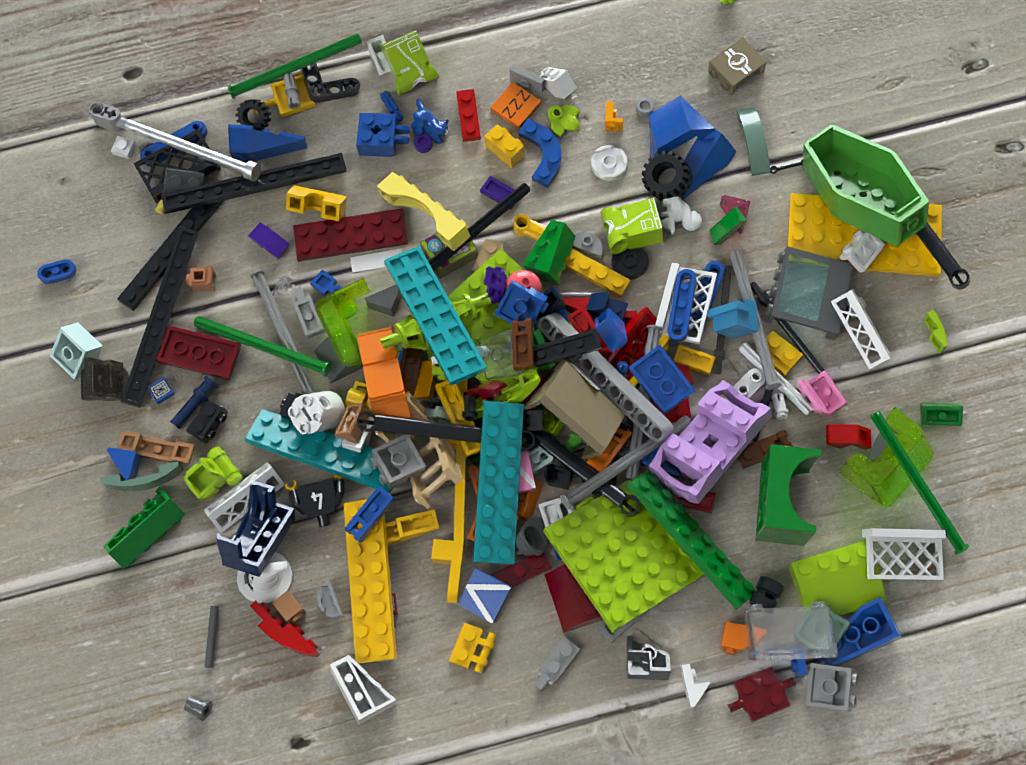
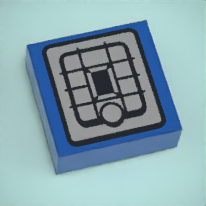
M164 377L147 387L157 404L175 395Z

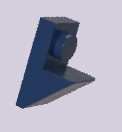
M610 292L591 293L586 310L588 313L599 316L610 308L623 321L628 303L610 298Z

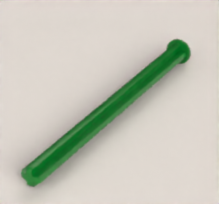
M356 33L236 85H228V91L231 97L236 99V96L283 77L286 73L295 72L361 44V36Z
M201 316L194 319L195 327L322 373L324 377L330 373L332 364L329 361L317 360Z
M881 412L873 413L870 416L871 420L941 529L945 530L947 538L955 549V555L967 550L969 545L963 542Z

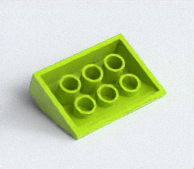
M866 540L792 562L788 567L804 614H806L814 600L839 616L856 612L861 606L878 598H881L884 603L887 602L882 579H867ZM878 563L874 565V575H879L880 571Z

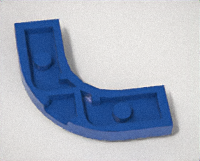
M527 118L518 134L541 149L543 158L532 175V180L548 188L561 166V146L557 137L548 128Z

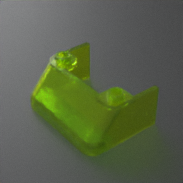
M364 278L319 299L315 304L317 315L339 360L347 367L363 366L359 344L347 319L354 316L357 311V305L354 300L371 292ZM395 345L397 353L401 352L398 345Z

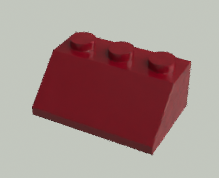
M566 564L545 574L563 633L602 621L603 618Z

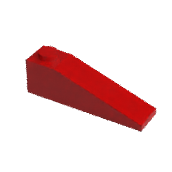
M644 307L625 325L626 344L622 348L616 349L613 353L610 351L602 355L615 369L619 361L627 362L629 367L644 356L643 350L649 331L647 325H655L657 320L648 307ZM628 369L625 374L626 379L630 381L633 374Z

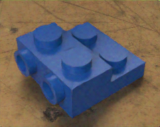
M512 280L494 314L512 324V320L525 321L526 318H532L535 329L539 321L538 315L540 312L544 314L549 305L546 302L548 297L534 288L529 290Z

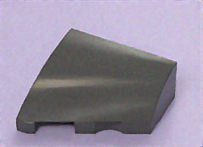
M627 636V679L669 680L671 673L670 654L663 650H656L647 643L644 646L633 641L634 637Z

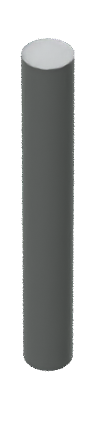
M210 606L205 668H213L218 606Z

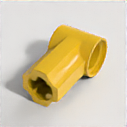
M525 214L516 215L513 221V232L517 236H526L535 241L539 240L546 229V226L530 220ZM519 223H523V224H525L526 226H525V227H519V226H517V225H518Z

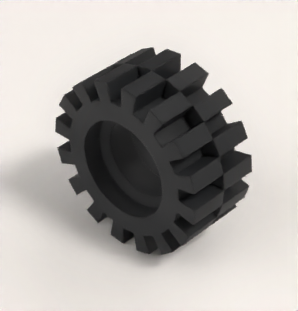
M259 99L246 100L240 104V107H237L238 113H236L235 117H238V120L236 121L241 125L253 126V130L263 131L265 127L269 126L268 122L271 121V118H269L271 112H268L270 108L265 106V102H260L261 100ZM250 109H255L259 112L260 118L258 122L252 123L249 121L247 115Z

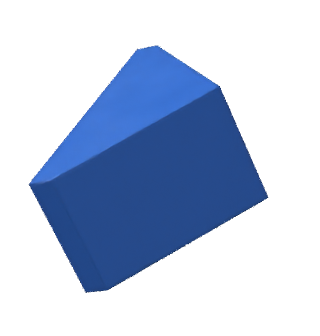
M111 447L106 449L125 480L136 478L141 461V456L136 451Z

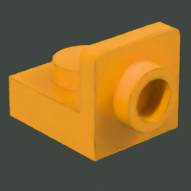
M606 101L605 130L612 132L622 131L624 119L616 118L617 109H613L614 102Z

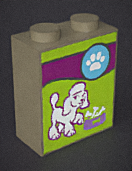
M438 232L420 242L421 250L428 261L446 247L442 243ZM471 240L438 267L434 273H437L441 279L478 257V249Z

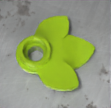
M568 104L562 107L558 105L551 106L547 111V117L551 122L552 131L559 137L563 135L565 130L578 131L579 122L576 116L580 113L579 109Z

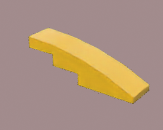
M435 509L395 518L396 521L386 523L387 545L400 543L438 530L439 525Z

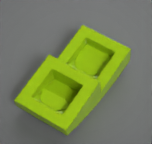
M934 309L926 313L923 321L932 332L928 340L938 353L941 354L947 347V337L941 320Z

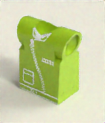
M416 30L380 45L395 77L399 96L413 90L419 82L429 83L440 77L429 63Z
M654 198L622 205L620 208L606 207L601 210L600 214L604 228L608 232L607 241L612 254H619L627 248L634 249L663 243V229Z

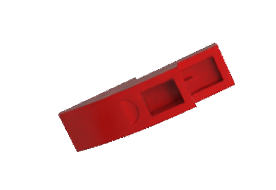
M255 600L250 605L263 619L257 626L275 642L299 654L312 657L320 655L316 651L318 646L311 639L307 641L302 636L305 632L297 624L293 627L288 623L282 628L285 624L277 616L273 618L269 614L271 609L264 602L259 604Z

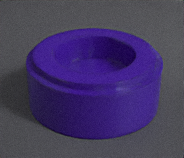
M420 134L414 140L415 149L420 153H427L433 147L432 139L427 134Z

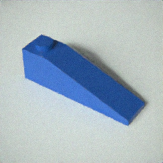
M228 124L230 155L232 158L242 162H254L307 149L308 146L305 136L285 132L278 135L270 132L269 129L257 131L253 130V126Z
M715 130L701 139L697 137L684 159L691 169L692 179L690 181L692 184L691 187H687L689 190L687 194L685 192L682 193L684 196L681 198L682 200L697 190L705 181L714 177V174L727 167L735 155L736 150L719 131Z
M878 598L861 606L847 620L851 624L829 658L818 651L814 653L821 665L839 666L903 637L881 598Z

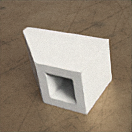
M548 67L541 72L540 77L544 78L545 88L557 98L565 99L577 89L567 70Z

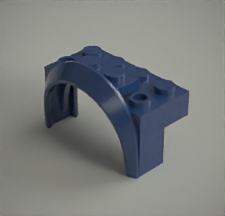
M253 481L250 484L245 514L233 538L228 539L217 534V547L223 566L260 577L295 520L294 508L276 503L274 486ZM254 522H259L260 524H263V526L254 524Z

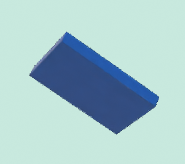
M658 345L628 367L629 371L663 415L696 392L661 345Z

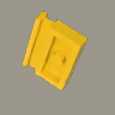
M772 331L766 337L775 370L785 377L802 358L803 354Z

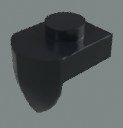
M551 463L547 464L544 467V478L547 484L552 487L569 489L574 473L566 467L556 466Z

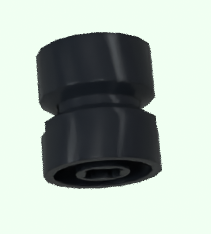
M760 576L756 585L757 591L753 592L748 603L762 612L773 614L778 604L776 599H780L785 587L772 578Z

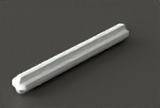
M747 342L743 343L739 351L752 364L763 371L758 352ZM775 370L778 381L781 382V386L778 389L805 415H809L813 411L809 405L810 403Z

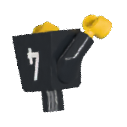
M334 474V478L299 486L293 480L294 486L292 488L287 483L285 487L289 491L292 506L302 515H306L307 518L317 517L319 527H324L331 524L329 513L335 512L336 508L341 505L345 493L344 480L346 478Z

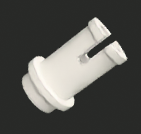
M779 393V401L777 394L771 397L775 410L773 415L777 420L786 419L789 410L786 409L784 394Z

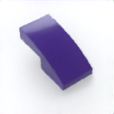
M261 222L248 235L251 240L261 248L266 249L276 259L290 245Z

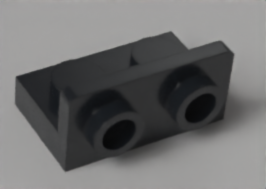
M207 400L186 432L207 444L209 440L215 437L219 425L225 422L228 411L224 406H219Z

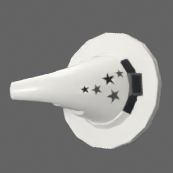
M275 552L260 577L238 570L237 584L239 591L246 599L252 602L256 600L259 604L262 602L269 604L290 588L293 573L290 563L283 555Z

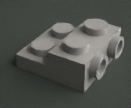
M408 434L372 449L371 465L374 469H379L381 473L379 479L383 486L387 485L389 489L406 482L408 477L426 469Z
M810 663L806 706L851 712L857 703V696L853 695L854 686H858L859 675L852 668Z

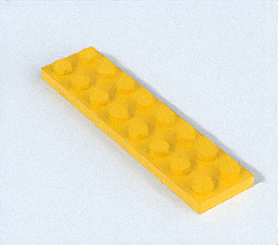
M368 499L343 503L345 527ZM384 513L362 543L357 542L354 539L355 536L346 531L355 661L358 664L397 659ZM359 523L357 528L360 530L363 525Z

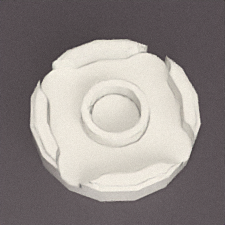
M606 145L594 152L591 158V168L600 179L607 181L616 180L626 172L628 165L627 156L622 149L615 148L613 145Z

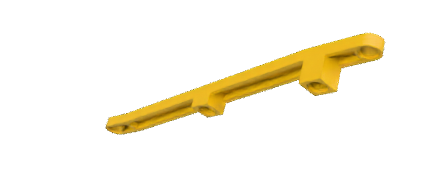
M469 379L458 383V389L462 398L465 396L464 392L469 390ZM448 439L452 448L456 449V464L460 465L462 472V481L457 485L455 484L454 541L433 539L431 560L433 563L451 565L447 603L458 604L465 549L467 458L459 441Z

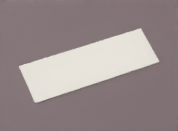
M402 249L350 257L352 273L386 267L384 260L402 253Z

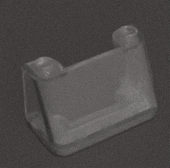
M825 601L813 602V606L763 608V604L750 605V609H745L748 660L766 661L838 657L830 605L826 606Z

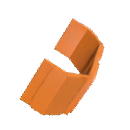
M392 326L358 334L359 350L372 413L412 419L403 385L396 346L394 345L384 350V345H381L380 338L393 333Z

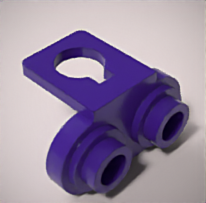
M500 267L486 268L484 285L487 286L486 293L490 297L491 304L501 302L504 296L507 275L504 269Z

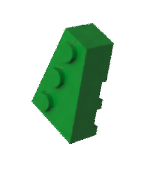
M551 219L522 266L534 273L540 280L560 285L562 281L560 279L561 273L566 268L565 260L571 253L576 235L564 222Z

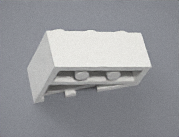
M349 655L330 664V671L358 725L396 705V699L385 691Z

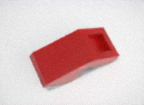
M858 424L826 425V444L839 449L853 445L867 450L872 448L871 429Z

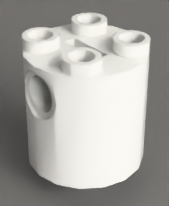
M332 391L301 395L294 400L292 406L288 409V415L291 417L293 425L301 434H312L334 429L339 426L345 413L342 399Z

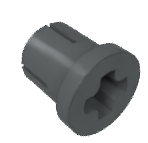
M190 696L186 701L184 710L197 716V719L204 721L211 712L212 702Z

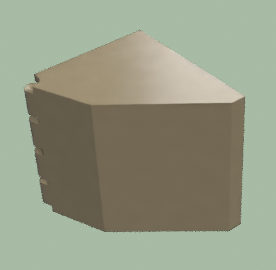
M565 359L558 364L525 403L524 411L539 404L544 405L587 444L579 454V458L584 460L599 456L607 448L625 414L601 390H597L571 365L573 363L569 359Z

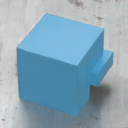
M744 299L743 303L737 300L707 310L708 318L713 319L715 333L735 339L758 332L757 302Z

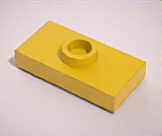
M679 344L673 362L675 365L689 366L690 370L709 376L716 357Z

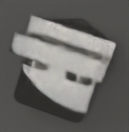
M91 357L85 358L84 369L81 370V399L85 401L121 400L129 378V373L123 367V363L110 359L103 361Z

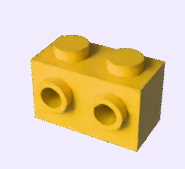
M497 124L484 136L485 146L510 168H513L525 157L524 144L519 139L513 138L506 128H501Z

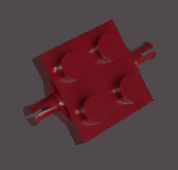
M767 668L734 682V687L738 693V701L727 704L731 713L743 708L748 714L751 723L790 707L785 689L795 686L796 683L793 677L781 682L773 668Z

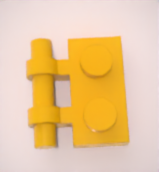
M464 623L449 662L469 669L471 662L476 663L474 671L482 674L484 667H487L489 653L491 649H494L496 634L489 632L487 639L481 638L483 629ZM478 645L483 646L480 656H475Z

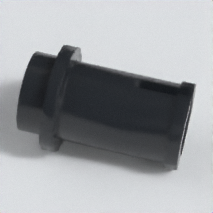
M466 395L463 398L464 411L462 416L465 421H475L478 416L476 397L473 395L471 400V395Z

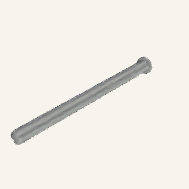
M739 250L732 251L730 257L743 303L744 299L755 301L742 254ZM757 310L758 332L752 334L767 383L765 387L767 390H774L781 386V382L778 381Z
M254 271L250 277L256 282L283 346L297 352L265 280V271ZM291 362L304 394L316 393L305 368Z
M647 325L649 331L645 355L658 346L660 331L663 329L661 326ZM640 385L639 392L649 401V395ZM635 423L629 452L643 444L644 432ZM640 460L627 468V479L637 478Z
M683 416L672 424L674 428L673 433L678 435L684 431L692 422L688 416ZM667 438L660 442H654L651 439L647 440L566 495L562 494L560 496L561 502L567 509H571V505L660 447Z

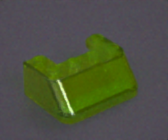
M894 407L887 415L886 422L892 431L897 434V439L920 473L933 458V449L921 427ZM889 446L885 448L874 462L863 454H853L839 472L881 507H890L912 483Z

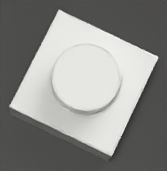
M117 136L111 152L113 155L130 159L136 143L132 139Z

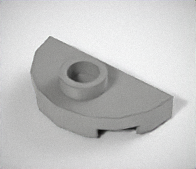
M590 233L576 234L572 246L573 249L602 258V243L596 236Z
M329 579L322 584L318 592L317 604L322 613L329 618H344L334 587Z

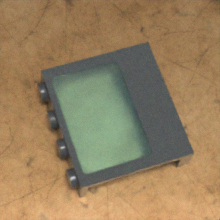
M786 246L777 258L779 268L775 270L773 280H776L775 286H772L769 295L772 300L766 309V315H768L767 322L771 323L774 318L827 332L826 338L834 340L839 335L842 321L831 301L848 292L853 265ZM846 298L837 302L839 308L843 311Z

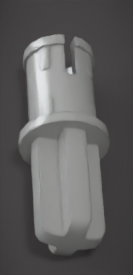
M286 73L283 77L286 88L284 92L288 98L289 108L296 109L300 107L298 98L299 88L296 87L293 73Z

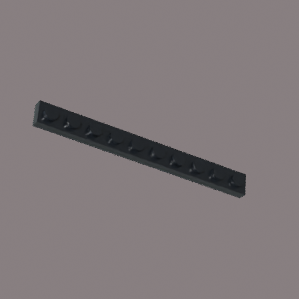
M342 153L261 171L259 178L254 182L239 176L162 194L161 198L166 214L344 173L347 172Z
M180 226L121 403L137 408L141 406L199 234L197 231Z

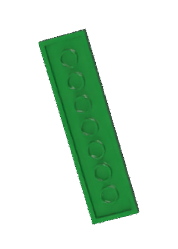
M648 471L631 480L626 485L736 610L752 597L753 592L756 591L753 584L740 573L739 568L731 563L724 551L719 549L712 538L699 527L698 522L690 517L684 506L674 499L672 493L659 482L656 475Z

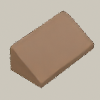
M364 403L348 405L335 433L336 437L352 442L359 441L363 431L356 425L357 417L364 411H370ZM361 415L359 419L368 420L370 415Z

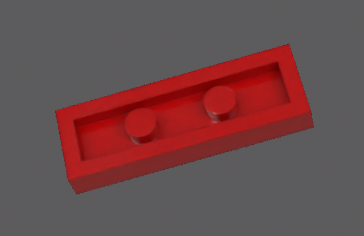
M474 89L456 91L463 142L481 140Z

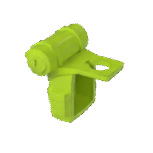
M220 446L211 449L207 454L208 458L201 457L199 459L201 463L193 465L184 477L191 491L200 500L210 499L225 483L229 486H235L243 479L238 468L234 466Z

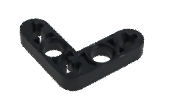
M316 63L310 65V70H308L307 66L300 69L309 98L313 102L320 103L357 95L360 91V82L356 78H345L323 83ZM309 76H314L317 78V80L311 82L307 78ZM316 87H317V92H318V94H320V95H317L316 93H314ZM336 87L340 91L338 93H333L330 91V89Z

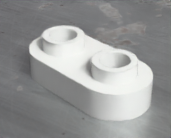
M757 368L749 370L734 385V388L741 395L750 399L764 385V372ZM757 375L759 379L755 380L752 376ZM744 388L746 392L741 393L739 389Z

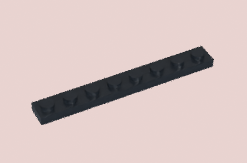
M223 201L192 208L117 300L134 311L164 275L180 226L199 232Z

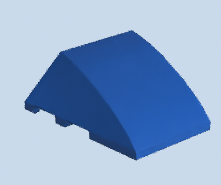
M680 95L649 114L650 157L653 159L655 157L654 154L658 153L661 155L662 151L668 153L696 136L701 139L716 129Z

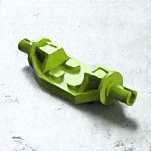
M466 293L462 297L449 298L460 320L461 316L468 312L469 315L461 320L465 329L472 320L477 318V309L491 304L487 293L473 299ZM409 314L400 323L395 324V333L380 338L381 345H384V350L399 343L405 349H430L412 314ZM416 335L418 337V339L415 340H407V338Z

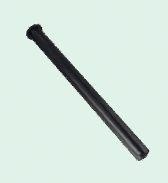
M522 183L468 228L470 237L455 251L446 246L428 262L433 271L530 192V187L526 183Z

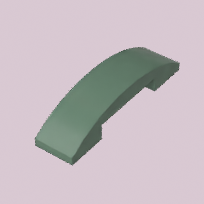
M755 107L737 110L740 128L742 127L749 155L748 162L752 176L770 173L766 140Z
M177 461L159 465L160 473L129 480H125L124 477L117 474L100 478V480L106 487L114 490L142 491L155 488L172 480L183 471V466Z

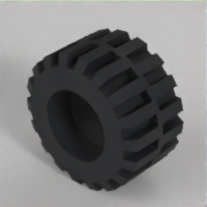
M662 151L661 155L656 153L653 159L650 157L648 159L649 163H645L643 166L646 169L642 171L644 187L660 201L677 196L684 197L682 193L685 192L687 194L689 191L687 187H691L692 184L690 181L692 179L691 169L684 159L671 151L669 153ZM674 168L676 170L674 180L667 185H659L660 174L666 169Z

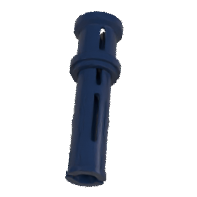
M205 376V380L200 386L193 390L194 394L170 421L178 429L182 427L203 401L208 400L210 393L219 387L208 376Z

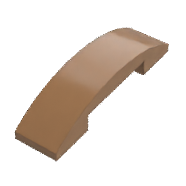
M122 431L117 449L136 451L141 457L169 463L178 461L180 464H190L195 445L178 441L174 443L144 437L138 433Z

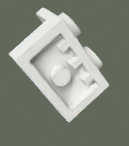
M859 230L853 235L851 243L843 248V253L839 258L841 261L848 259L860 273L865 272L885 244L879 238Z

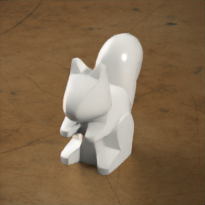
M681 197L663 199L662 207L667 208V211L661 212L660 217L664 218L661 220V225L671 235H674L675 223L681 222L683 227L689 231H695L701 227V215L696 211H691L689 205L682 201Z

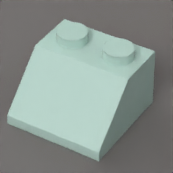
M77 322L60 328L50 357L75 380L97 361L103 346Z

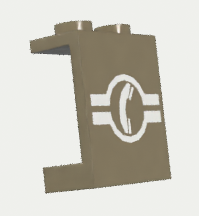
M741 38L709 61L708 72L713 79L720 83L723 90L733 95L736 85L754 72L760 75L765 71L766 61L744 38Z

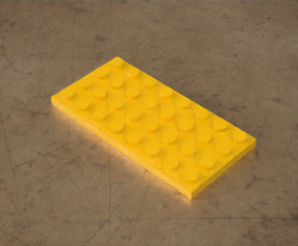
M791 193L787 246L841 261L839 257L843 253V248L851 243L853 235L860 229L834 217L820 195ZM929 204L927 222L942 241V205ZM914 234L898 247L880 239L885 246L865 270L935 277L941 275V266L917 234ZM792 254L788 256L787 264L829 268L824 263ZM848 259L842 260V262L851 264V262Z

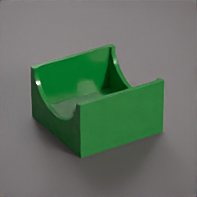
M770 445L761 462L755 541L804 546L816 533V526L803 521L794 511L789 497V483L792 477L809 473L818 457L821 456V449Z

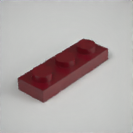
M543 552L538 556L526 557L514 563V565H509L490 575L513 588L552 570V567Z

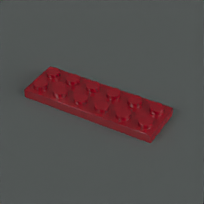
M403 208L343 217L340 221L324 220L293 225L298 262L408 245Z

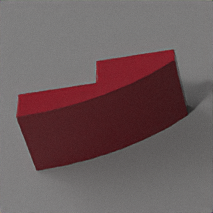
M500 381L479 383L464 392V395H471V397L474 395L476 399L482 397L483 400L491 396L494 399L502 394L501 390L507 387V384Z

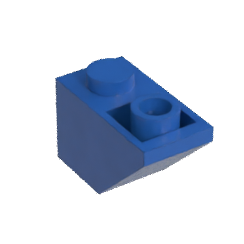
M610 308L594 319L596 330L612 353L626 344L625 323Z

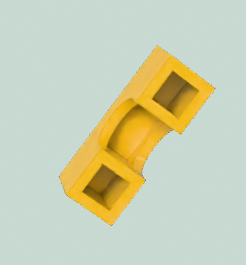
M294 185L287 192L286 210L302 214L308 210H317L321 212V218L340 221L346 214L347 196Z

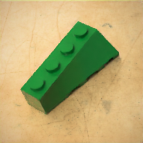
M160 486L155 491L157 495L152 500L147 499L144 502V509L138 514L134 513L129 519L128 526L126 528L121 527L104 546L108 554L123 569L132 565L142 552L149 550L153 542L158 538H162L172 525L179 523L182 516L185 515Z

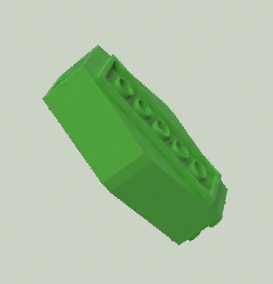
M833 124L826 129H822L817 135L809 138L803 144V169L834 217L897 247L926 227L929 200L894 151Z

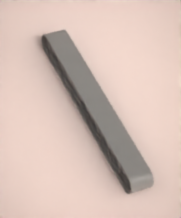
M558 313L549 314L538 321L540 331L550 341L579 334ZM598 351L569 358L652 441L660 442L673 433L672 423Z

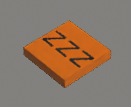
M512 82L490 109L520 129L527 118L529 119L541 105V100Z

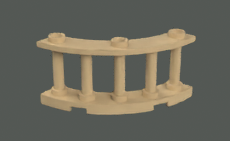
M407 392L406 398L410 414L417 420L430 421L423 413L426 409L415 397ZM374 431L386 443L397 439L391 432L378 434V431ZM408 435V436H409L410 439L412 440L416 435ZM429 437L430 442L418 453L422 459L435 448L439 455V460L422 474L419 472L409 477L415 501L427 509L430 507L429 496L447 480H452L456 485L462 481L461 468L458 463L455 464L453 458L456 454L448 439ZM442 468L443 474L426 487L425 481Z

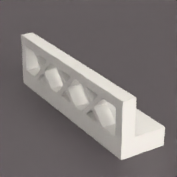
M854 289L831 301L869 369L892 357ZM846 297L851 304L848 312L841 310L837 302ZM850 315L859 318L860 324L858 329L850 327L848 323ZM860 332L868 334L870 338L868 346L859 343L858 336ZM869 349L877 351L881 359L871 364L867 357Z
M266 462L206 507L204 511L222 533L244 516L249 499L250 484L253 481L266 484V481L274 476L278 481L274 486L275 492L285 484L271 465ZM245 502L242 511H233L236 503ZM222 514L229 515L228 521L222 526L216 521V518Z

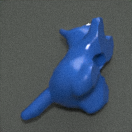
M418 98L416 105L419 110L413 114L412 131L416 135L426 132L434 142L441 144L443 142L441 136L448 133L449 120L439 121Z

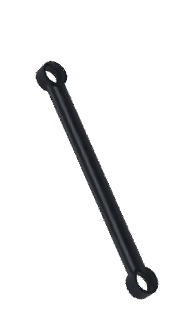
M927 222L926 227L916 234L949 277L952 287L958 290L966 288L970 283L968 272L960 267ZM958 274H965L967 276L966 281L963 282ZM954 276L956 280L959 282V284H955L952 279Z
M370 411L360 413L356 420L357 427L364 432L374 430L481 443L482 427L376 415ZM369 414L373 417L374 421L359 418L361 415ZM360 424L373 425V427L363 428ZM527 430L522 431V434H528L531 440L522 439V443L531 445L528 447L521 446L522 451L529 450L535 443L534 435Z
M544 430L530 431L535 437V444L584 481L599 473ZM523 433L526 437H528L531 440L528 434ZM610 480L596 489L618 506L625 516L634 517L639 514L641 506L638 498L634 495H628ZM626 501H635L638 504L637 509L631 507ZM623 505L631 512L625 511Z

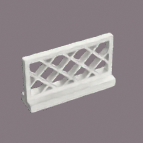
M677 263L671 264L655 324L663 328L660 331L659 339L663 334L669 337L667 332L677 274L681 270L690 269L680 267ZM690 269L698 276L696 277V283L701 288L694 293L693 301L696 307L692 309L691 314L700 310L703 315L697 321H694L692 317L690 318L692 324L689 325V330L695 327L698 335L697 338L687 336L684 342L700 344L707 319V310H709L717 280V273ZM704 277L712 278L711 283L705 287L699 281ZM704 292L707 300L699 304L695 297ZM678 331L677 333H675V335H680V334H681L680 331Z
M881 528L862 530V538H866L867 579L944 580L942 539L946 538L945 530ZM873 542H878L883 547L878 555L873 550ZM894 542L901 548L896 555L890 549ZM912 543H915L919 548L915 555L908 549ZM930 543H935V553L933 555L926 550ZM885 552L893 558L888 565L881 559ZM904 552L911 559L906 565L899 559ZM922 552L929 559L924 566L917 559ZM878 562L884 570L879 575H874V565ZM895 562L902 568L898 575H895L890 569ZM913 563L920 568L916 575H913L909 570ZM931 563L936 567L937 576H932L927 570Z

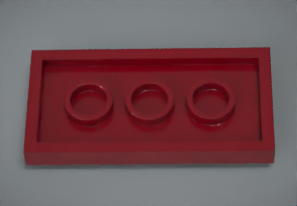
M168 326L156 361L230 380L242 345L238 342Z

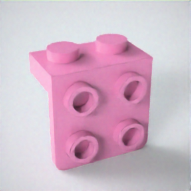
M825 370L810 381L802 379L798 381L800 392L804 397L808 396L811 401L809 405L815 413L830 416L848 404Z

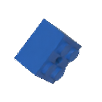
M360 113L356 142L359 156H395L396 144L405 145L409 143L408 137L398 136L397 134H409L411 128L398 125L396 114Z

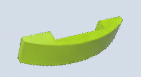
M537 368L530 369L519 375L520 383L503 391L500 396L489 400L487 398L483 400L482 397L477 398L476 411L478 416L476 418L483 417L484 401L516 404L523 401L541 381Z

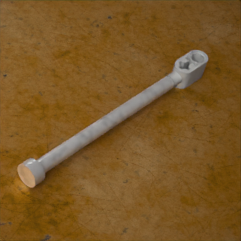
M96 102L89 108L95 124L113 132H119L122 129L128 130L240 172L245 179L253 182L260 176L261 165L256 162L248 161L245 163L122 117L117 108L101 102Z

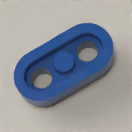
M64 259L41 266L38 269L37 275L43 283L52 284L72 278L76 274L77 269L71 260Z

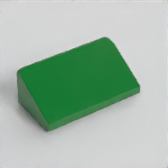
M737 206L710 229L715 245H721L747 222Z
M920 403L922 425L962 426L963 406L961 404Z

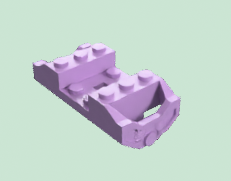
M724 380L706 393L697 404L699 408L698 415L679 436L672 433L667 438L649 465L651 473L656 475L664 486L670 488L678 497H683L692 503L698 504L772 417L770 407L763 403H755L746 398ZM723 394L729 401L722 398L721 395ZM665 460L679 468L681 476L685 479L690 478L694 485L686 486L662 469L661 464Z

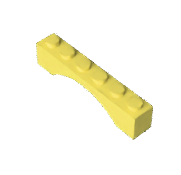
M392 172L377 185L382 198L393 206L414 207L429 214L436 222L437 232L442 243L453 251L470 237L469 227L462 219L459 221L450 210H444L439 202L432 201L428 194L425 192L421 193L414 184L410 185L402 175L398 176Z

